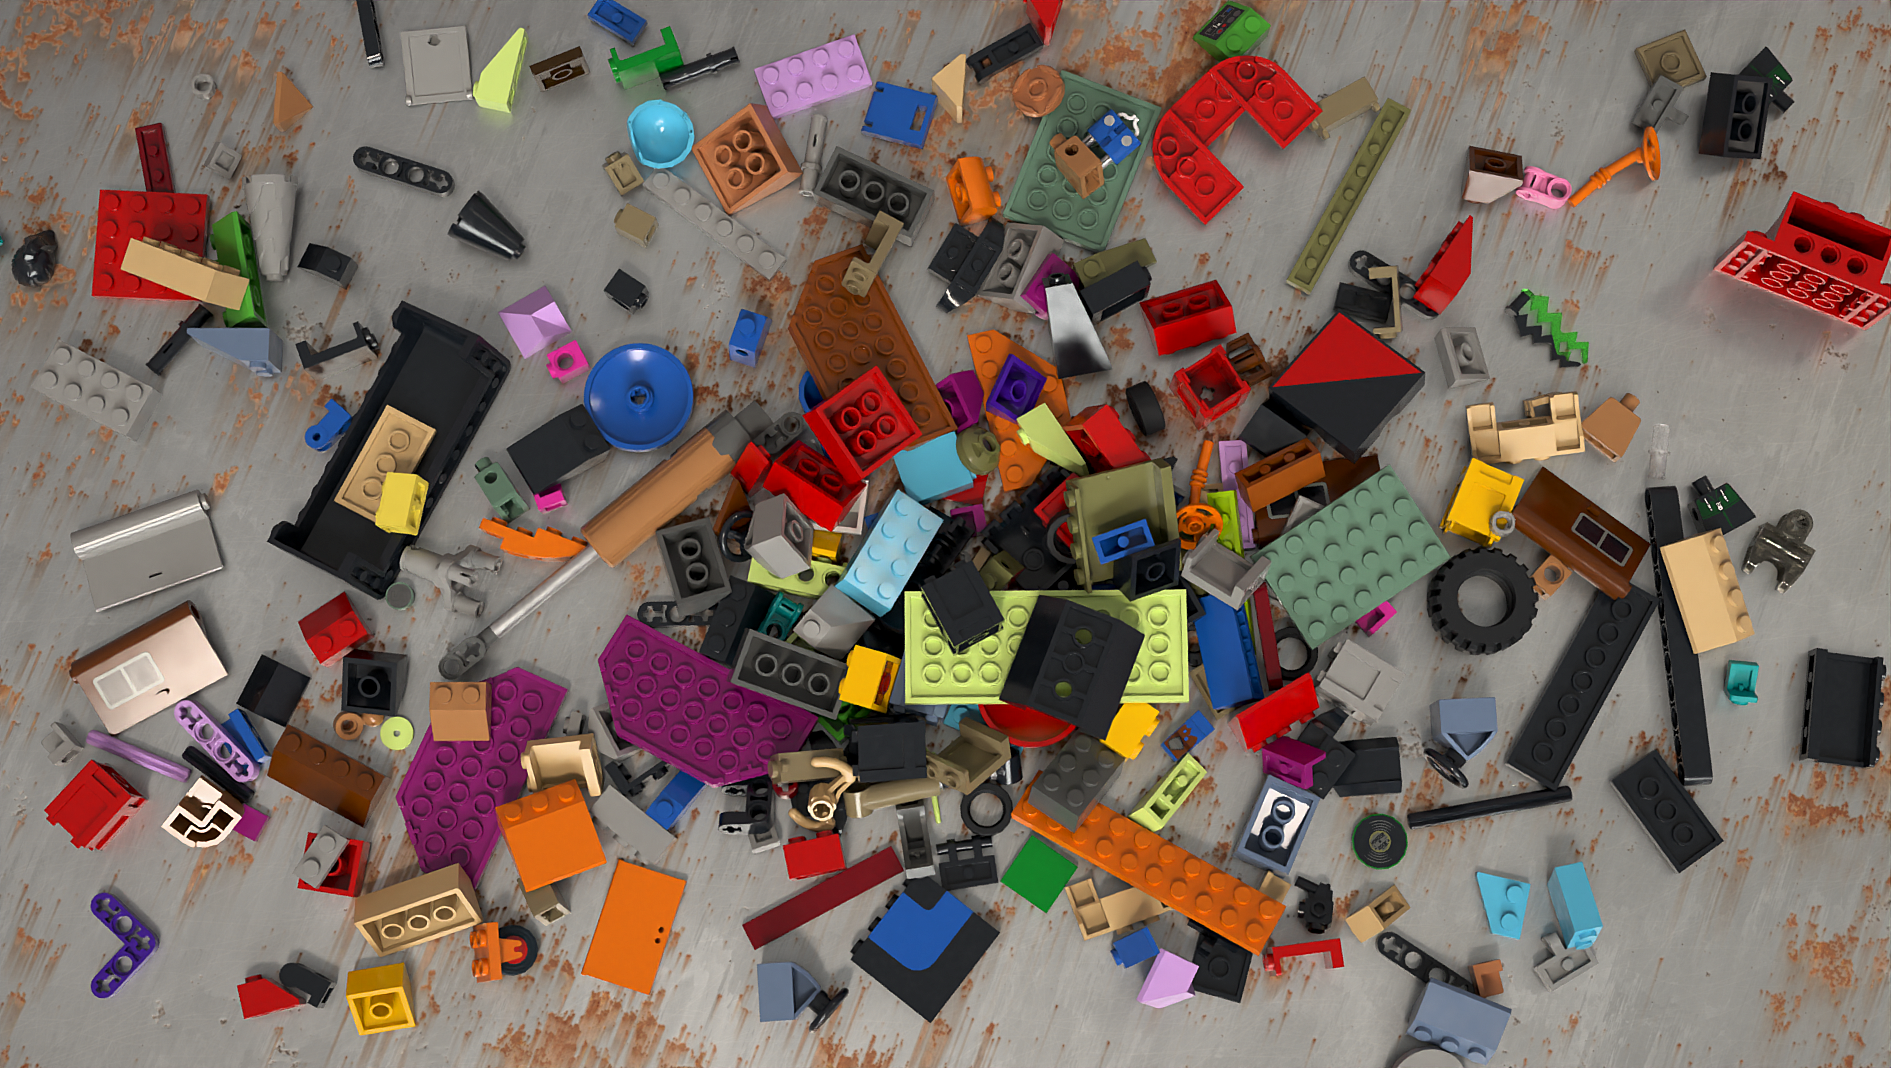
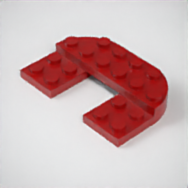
M1234 56L1216 64L1162 116L1153 134L1152 160L1159 178L1204 225L1244 188L1207 148L1244 111L1259 124L1282 150L1323 112L1285 70L1266 58L1259 56Z

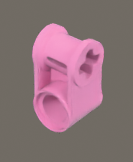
M1526 166L1523 184L1515 191L1519 197L1525 200L1558 209L1565 205L1571 195L1572 188L1571 184L1564 178L1547 173L1537 167ZM1551 190H1560L1564 197L1558 198L1553 196Z

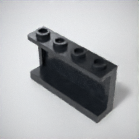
M1822 648L1808 651L1799 761L1865 770L1875 767L1880 757V749L1877 747V736L1881 734L1882 730L1879 710L1884 704V693L1881 692V685L1886 677V665L1883 664V657L1869 658L1828 652V649Z

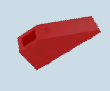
M752 441L747 445L730 473L732 478L739 480L743 491L749 498L763 488L764 481L773 465V461L770 459L771 456L761 444L756 447Z

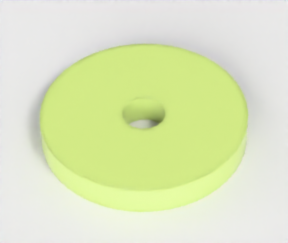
M392 717L382 725L380 737L386 747L392 750H402L413 741L414 728L407 719ZM397 730L400 731V735L398 737L394 735L395 731Z

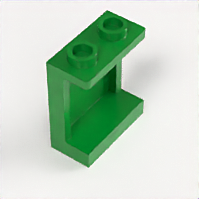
M670 26L660 29L665 45L624 60H619L615 47L610 49L612 58H609L608 62L616 83L622 82L624 89L627 90L659 78V73H664L684 65Z

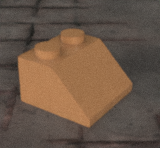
M430 682L429 712L434 741H491L492 685L487 682Z

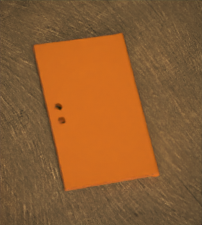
M619 859L581 974L650 995L687 881Z

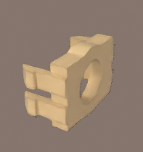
M1551 392L1523 400L1525 416L1527 418H1535L1533 407L1549 403V395L1562 392Z

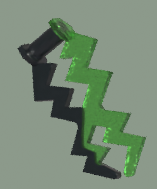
M1522 289L1520 295L1505 308V313L1509 317L1514 318L1520 337L1532 335L1533 344H1550V361L1560 359V368L1579 367L1581 365L1580 362L1569 361L1571 352H1559L1560 343L1567 342V350L1581 349L1582 363L1586 364L1588 362L1589 342H1576L1578 332H1561L1562 313H1547L1549 297L1534 295L1529 289ZM1528 301L1531 302L1530 311L1538 309L1537 323L1551 322L1550 335L1541 336L1542 325L1526 327L1528 314L1519 315V311Z

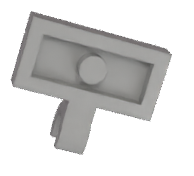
M1554 932L1541 938L1544 946L1553 956L1534 966L1548 992H1552L1597 965L1598 961L1590 947L1577 950L1576 947L1564 948L1558 935Z

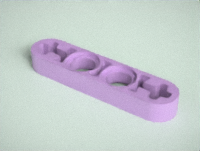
M183 700L176 705L174 715L178 723L236 781L249 782L257 778L260 771L259 763L198 701ZM192 707L190 713L193 717H185L187 715L185 708ZM207 723L213 728V735L209 739L204 738L202 735V728ZM226 742L232 747V754L228 758L223 757L220 751L221 746ZM248 764L247 771L249 774L242 775L244 769L241 765Z

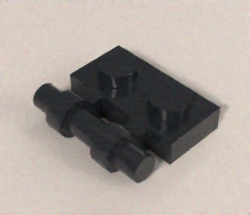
M980 835L971 836L972 839L955 841L954 838L946 840L947 843L936 844L937 855L949 854L950 862L939 863L941 883L945 890L951 891L998 883L994 855L983 856L982 848L993 847L991 836L980 837ZM974 851V858L958 860L957 852Z

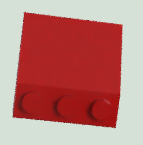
M877 365L802 415L848 485L862 480L923 435Z
M1306 673L1257 702L1228 722L1229 727L1245 752L1252 749L1255 753L1268 745L1266 739L1275 734L1278 739L1292 731L1290 725L1299 720L1302 725L1315 717L1313 711L1319 708L1310 673Z

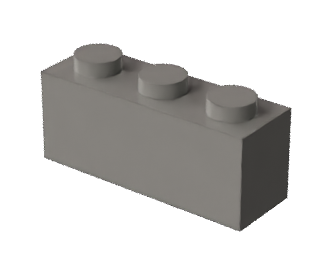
M611 785L608 786L589 810L594 815L592 821L603 830L609 827L616 833L613 838L625 848L628 844L635 848L637 852L634 855L646 865L650 861L657 865L678 839Z

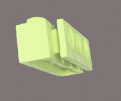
M752 557L747 581L765 590L782 591L784 594L818 600L830 587L827 585V580L832 576L840 578L848 563L837 566L833 565L830 559L816 557L815 561L811 560V568L805 570L812 571L814 576L810 581L804 582L800 580V575L804 571L782 579L766 570Z

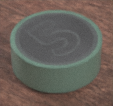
M396 582L389 586L385 595L388 605L398 611L410 608L415 600L413 589L403 582Z

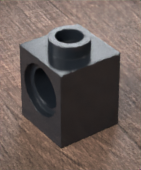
M621 269L617 270L604 289L609 299L633 315L637 309L641 310L649 299L647 287Z

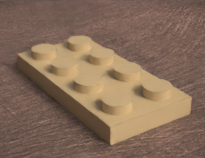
M387 405L334 501L376 523L375 515L380 506L382 484L386 479L387 472L414 474L437 431Z

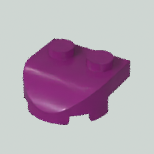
M1054 253L1046 256L1020 295L1037 310L1035 315L1043 320L1048 319L1042 278H1047L1053 273L1069 274L1079 293V280L1076 273Z

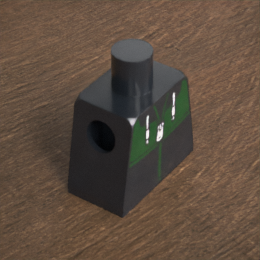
M1767 47L1738 74L1773 78L1769 105L1772 103L1783 114L1795 102L1784 92L1786 87L1793 81L1792 77Z
M1706 475L1691 483L1699 498L1689 503L1688 509L1698 533L1721 528L1722 534L1725 535L1756 518L1752 510L1730 484L1725 483L1714 489Z

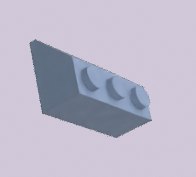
M1431 977L1412 1006L1406 1034L1420 1041L1441 1047L1447 1052H1453L1466 1057L1475 1063L1487 1065L1497 1050L1512 1009Z

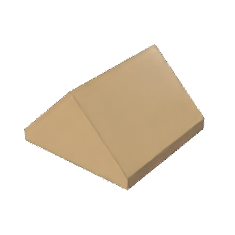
M960 54L932 77V95L937 96L938 103L956 123H962L966 54Z

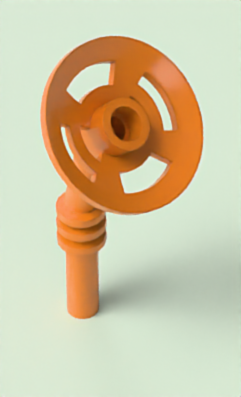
M1652 126L1646 127L1641 147H1637L1636 150L1607 167L1599 168L1594 173V176L1591 175L1589 177L1590 180L1568 198V203L1572 207H1576L1595 189H1601L1602 185L1607 184V181L1612 179V175L1636 161L1638 164L1643 163L1651 180H1658L1661 158L1658 138Z
M1208 440L1203 441L1197 467L1192 471L1194 475H1191L1190 479L1192 481H1189L1191 486L1189 503L1176 511L1177 519L1180 516L1178 532L1183 531L1188 535H1193V540L1179 537L1181 548L1187 550H1194L1199 539L1209 530L1211 524H1214L1213 529L1215 528L1220 531L1218 537L1223 529V520L1219 511L1211 505L1200 503L1201 490L1205 489V484L1203 483L1207 482L1206 478L1209 475L1207 468L1214 443ZM1198 510H1207L1211 513V515L1206 516L1203 512H1200Z

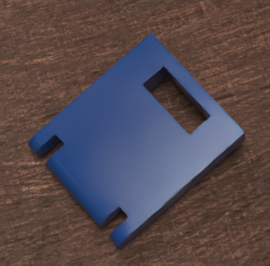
M877 81L875 88L881 92H873L864 120L865 124L872 125V127L862 126L861 133L923 150L938 103L937 96ZM918 107L920 111L926 112L920 131L911 129Z

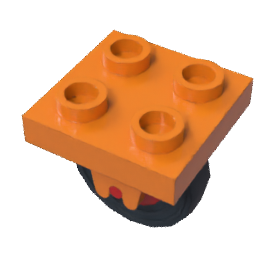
M490 922L473 926V931L470 932V946L475 951V960L472 961V974L477 978V983L501 980L502 974L515 976L525 973L533 966L537 958L538 946L536 938L528 929L520 925H507L498 929V922Z

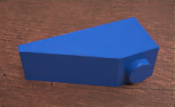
M680 770L645 813L671 832L707 784Z
M1148 927L1141 928L1113 942L1114 949L1110 950L1116 965L1122 964L1124 969L1160 953Z

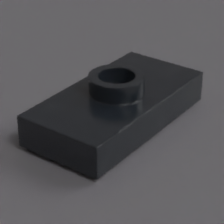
M1340 282L1333 310L1338 311L1340 309L1347 314L1386 323L1393 295Z

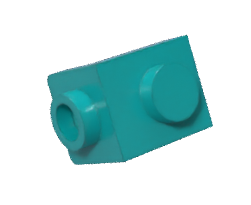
M1728 661L1723 691L1732 703L1737 705H1748V702L1757 703L1758 696L1755 693L1759 670L1757 662Z

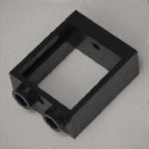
M1138 260L1080 291L1079 296L1093 326L1147 298L1152 277L1145 266H1140Z

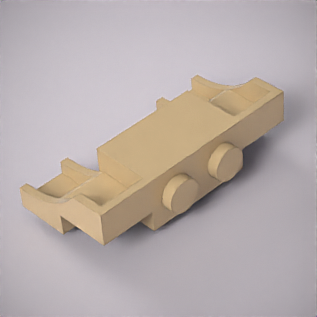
M1577 391L1549 395L1550 416L1497 423L1493 402L1466 405L1471 458L1480 460L1485 464L1500 462L1517 464L1522 462L1523 459L1533 458L1534 460L1542 461L1549 459L1550 456L1585 452Z
M1091 878L1065 887L1069 903L1084 941L1114 930L1120 935L1134 930L1133 923L1143 921L1145 926L1159 921V914L1173 910L1170 906L1136 887L1101 899L1098 898Z

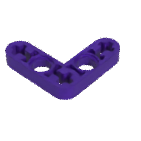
M99 893L91 901V911L125 944L91 981V991L96 997L111 998L154 955L159 948L160 942L158 936L118 897L111 893ZM110 900L108 906L118 913L112 915L109 911H100L102 908L100 901ZM127 916L132 921V927L128 932L124 933L118 928V922L122 917ZM137 932L141 938H150L148 942L150 948L140 949L141 941L137 937H132L131 940L129 937ZM124 956L132 960V968L126 973L120 971L118 967L119 960ZM114 974L121 977L120 981L118 978H114L109 983L110 991L101 992V980L108 981Z

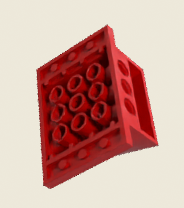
M1795 191L1792 192L1779 218L1765 234L1759 231L1745 232L1717 259L1713 269L1863 330H1868L1891 313V284L1880 283L1891 256V230L1865 220V217L1859 213L1845 212L1840 210L1834 203H1822Z

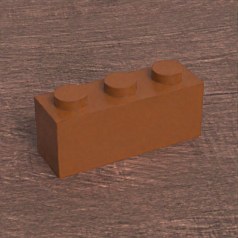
M1308 438L1234 473L1240 497L1252 512L1326 476L1320 451Z

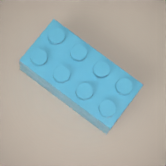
M896 490L887 498L834 587L879 617L883 616L893 607L941 526L943 519L900 490Z

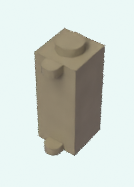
M1364 76L1316 102L1323 112L1308 125L1309 129L1312 132L1316 131L1319 137L1326 140L1330 138L1328 132L1371 109L1375 113L1380 111L1381 108L1377 102L1378 97L1366 77Z
M843 748L778 753L770 756L768 774L772 778L773 784L835 779L841 775L840 771L828 767H813L811 759L813 757L827 756L847 763V758L844 756Z

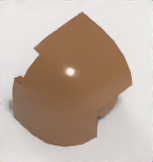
M201 775L161 827L184 844L193 848L217 845L225 839L242 818L245 809L236 797L226 790L223 791Z

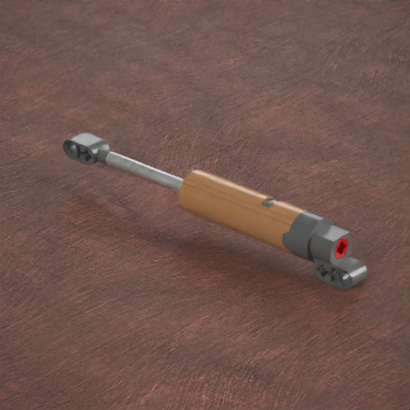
M755 400L735 417L725 409L670 455L669 460L664 459L585 523L581 527L580 532L589 544L481 633L465 639L445 655L438 665L441 676L445 679L453 680L464 674L484 657L487 648L597 558L601 557L609 567L615 568L656 534L655 531L664 528L697 501L699 494H704L730 474L751 441L756 447L760 444L764 447L763 444L766 442L764 436L767 435L771 438L778 432L774 429L775 426H778L780 433L787 437V440L784 441L781 436L774 443L775 449L771 446L765 449L770 455L777 453L803 431L804 420L802 416L796 412H788L773 423ZM792 417L798 421L799 427L797 431L788 432L785 429L784 421L786 418ZM469 642L472 644L479 643L481 646L478 649L479 656L471 654L465 660L469 661L470 664L466 666L463 659L456 652L460 650L462 655L468 651L469 646L467 644ZM448 659H454L459 663V671L454 675L448 674L444 669V664Z

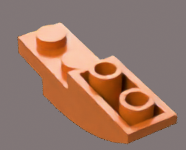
M492 517L491 521L483 518L479 526L484 533L503 540L500 549L505 553L530 560L546 562L569 561L588 544V542L574 536L571 540L561 537L563 532L547 526L546 530L538 528L535 536L532 537L533 532L522 527H517V530L506 527L508 524L506 521L496 517Z

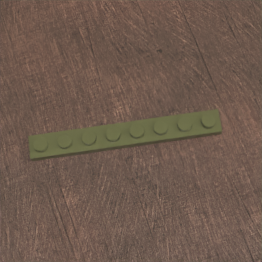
M1387 98L1287 278L1286 283L1310 295L1406 122L1411 109Z

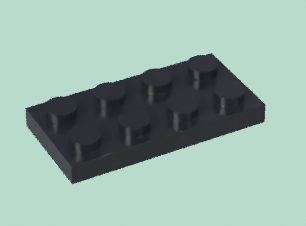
M1656 749L1609 781L1676 874L1681 873L1724 842Z

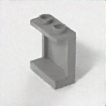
M1214 528L1208 536L1204 534L1199 539L1194 550L1189 549L1182 560L1184 568L1181 576L1238 610L1265 581L1272 561L1262 556L1255 564L1250 563L1217 543L1220 531Z

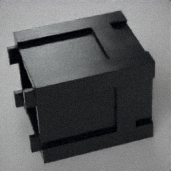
M965 559L955 563V570L938 579L932 575L925 579V585L921 586L924 593L921 597L953 656L1002 631V623L1005 622L972 560L966 563Z
M914 713L849 717L848 724H843L844 736H849V758H847V764L852 767L853 776H856L860 783L927 778L926 724L924 720L917 719Z

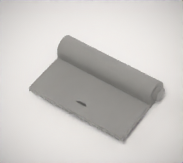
M194 490L70 534L74 551L83 561L97 612L224 568L207 510L211 508L206 493L201 494L199 490Z

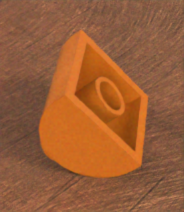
M981 157L959 158L946 176L957 219L962 227L982 222L997 213V207L1001 206V198L998 191L992 192L989 183L993 182L994 179L992 168L990 166L985 167Z

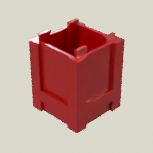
M1221 344L1211 349L1210 354L1186 369L1183 367L1175 372L1169 386L1174 396H1178L1194 420L1193 424L1199 432L1227 412L1244 404L1251 391L1247 382L1241 380L1226 358V351ZM1205 387L1208 390L1212 389L1214 391L1212 394L1213 399L1210 401L1208 398L1202 399L1200 397L1203 393L1202 389Z
M91 759L44 811L49 815L46 819L53 826L59 823L73 836L70 842L78 849L83 846L91 851L95 848L102 851L148 800L116 772L110 764L99 763Z

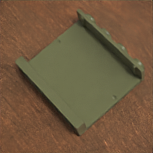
M1162 458L1065 480L1067 491L1064 492V501L1070 512V517L1067 518V525L1070 533L1073 535L1074 542L1070 544V549L1077 565V569H1074V578L1077 585H1080L1088 594L1092 593L1091 584L1094 582L1113 578L1115 561L1113 560L1101 565L1092 537L1146 519L1155 546L1179 538L1171 466ZM1181 553L1179 571L1183 570Z

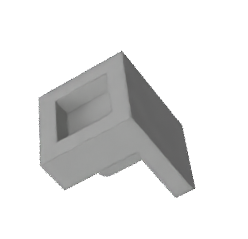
M54 722L50 725L53 731L41 741V744L50 753L47 756L54 765L64 767L84 747L63 724Z

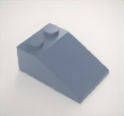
M187 328V334L201 346L256 372L258 376L269 377L273 376V373H282L283 340L270 328Z
M1268 775L1244 825L1232 856L1262 870H1269L1274 873L1273 875L1282 879L1290 873L1320 797Z

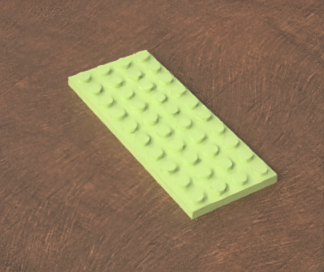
M1186 589L1163 590L1131 602L1120 590H1092V593L1089 594L1085 590L989 591L1005 619V622L1002 623L1003 630L954 656L921 597L924 594L923 591H905V705L1008 704L1000 701L999 697L1039 595L1067 599L1120 619L1145 635L1120 703L1189 702ZM1079 630L1075 634L1076 640L1080 644H1088L1092 640V636L1087 630ZM1061 682L1055 686V692L1060 697H1068L1072 692L1068 683Z

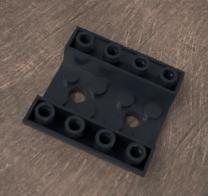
M1039 595L999 700L1023 710L1028 707L1080 727L1079 731L1105 741L1145 635L1120 619L1067 599ZM1079 630L1090 632L1092 640L1088 644L1077 642L1075 634ZM1065 682L1070 685L1072 692L1068 697H1060L1056 694L1055 686L1058 683Z

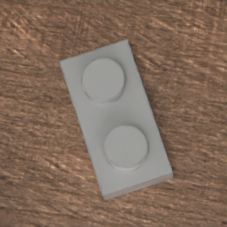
M324 825L292 874L318 889L350 840Z

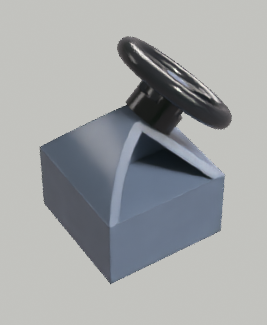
M1495 697L1440 699L1429 705L1432 739L1447 750L1442 755L1432 748H1426L1423 751V755L1440 775L1459 788H1467L1469 782L1458 768L1461 769L1466 761L1480 753L1498 731Z
M795 962L757 964L760 1022L796 1020L809 1007L818 1015L809 1026V1031L815 1033L849 994L848 988H842L831 1000L828 997L829 994L823 989L821 990V986L816 979Z

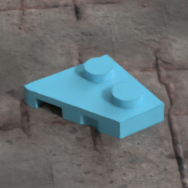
M1475 872V879L1478 882L1482 897L1481 902L1487 915L1489 932L1519 940L1531 884Z

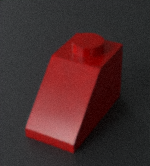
M262 974L245 978V984L237 985L244 1019H252L306 1004L305 998L272 978L263 979Z

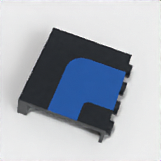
M929 876L924 878H906L902 884L906 887L900 896L894 894L885 906L888 912L882 919L877 916L868 927V930L871 932L865 941L861 938L857 941L850 951L853 954L850 960L931 1023L1000 932Z

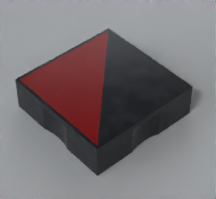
M1339 309L1268 387L1269 400L1299 423L1313 429L1325 443L1355 464L1380 436L1385 425L1399 414L1425 385V372Z

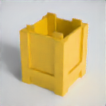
M1472 458L1468 467L1464 466L1438 526L1444 529L1442 534L1450 531L1481 546H1486L1488 549L1491 548L1493 542H1498L1501 537L1495 536L1490 531L1489 520L1499 511H1509L1511 513L1525 479L1513 476ZM1505 518L1497 519V527L1500 529L1505 528L1507 520Z

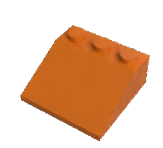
M575 779L495 807L498 826L526 892L607 863L585 800Z

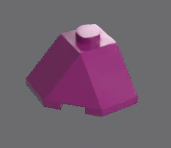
M974 370L952 373L936 384L958 428L955 434H959L978 422L984 392Z

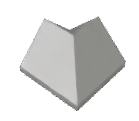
M609 702L589 710L588 734H594L598 752L620 763L643 751V749L617 736Z

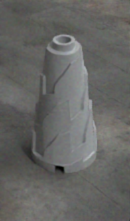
M285 174L251 175V182L248 177H242V190L245 193L247 210L250 215L258 269L262 276H266V281H282L283 276L287 275V270H289L290 241L296 189H298V179L293 175L290 176V182L285 181Z

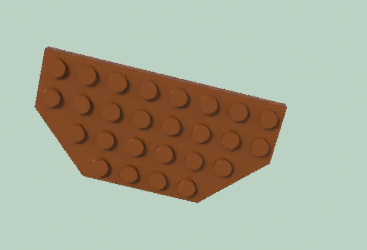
M863 244L815 260L788 330L823 400L877 365L923 434L903 450L911 451L942 435L953 431L956 433L958 428L879 275L876 276L865 298L850 293L841 285L854 257L870 263L871 260Z

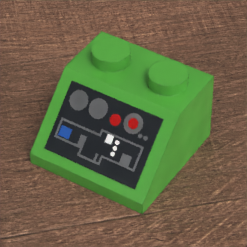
M1228 0L1192 39L1220 63L1234 56H1249L1268 36L1271 25L1252 8Z

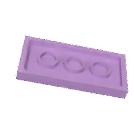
M854 34L754 69L765 103L774 120L873 86Z

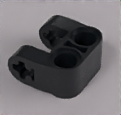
M761 775L721 786L722 793L726 795L746 796V812L730 811L721 813L718 825L720 832L731 835L764 834L770 831L774 823L775 792L770 777ZM760 788L768 789L763 794L755 793ZM758 814L766 815L760 820L753 819Z

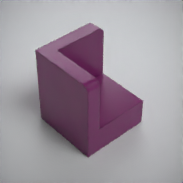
M983 504L950 510L951 518L961 517L966 521L965 526L975 531L971 538L983 536L980 532L987 526Z

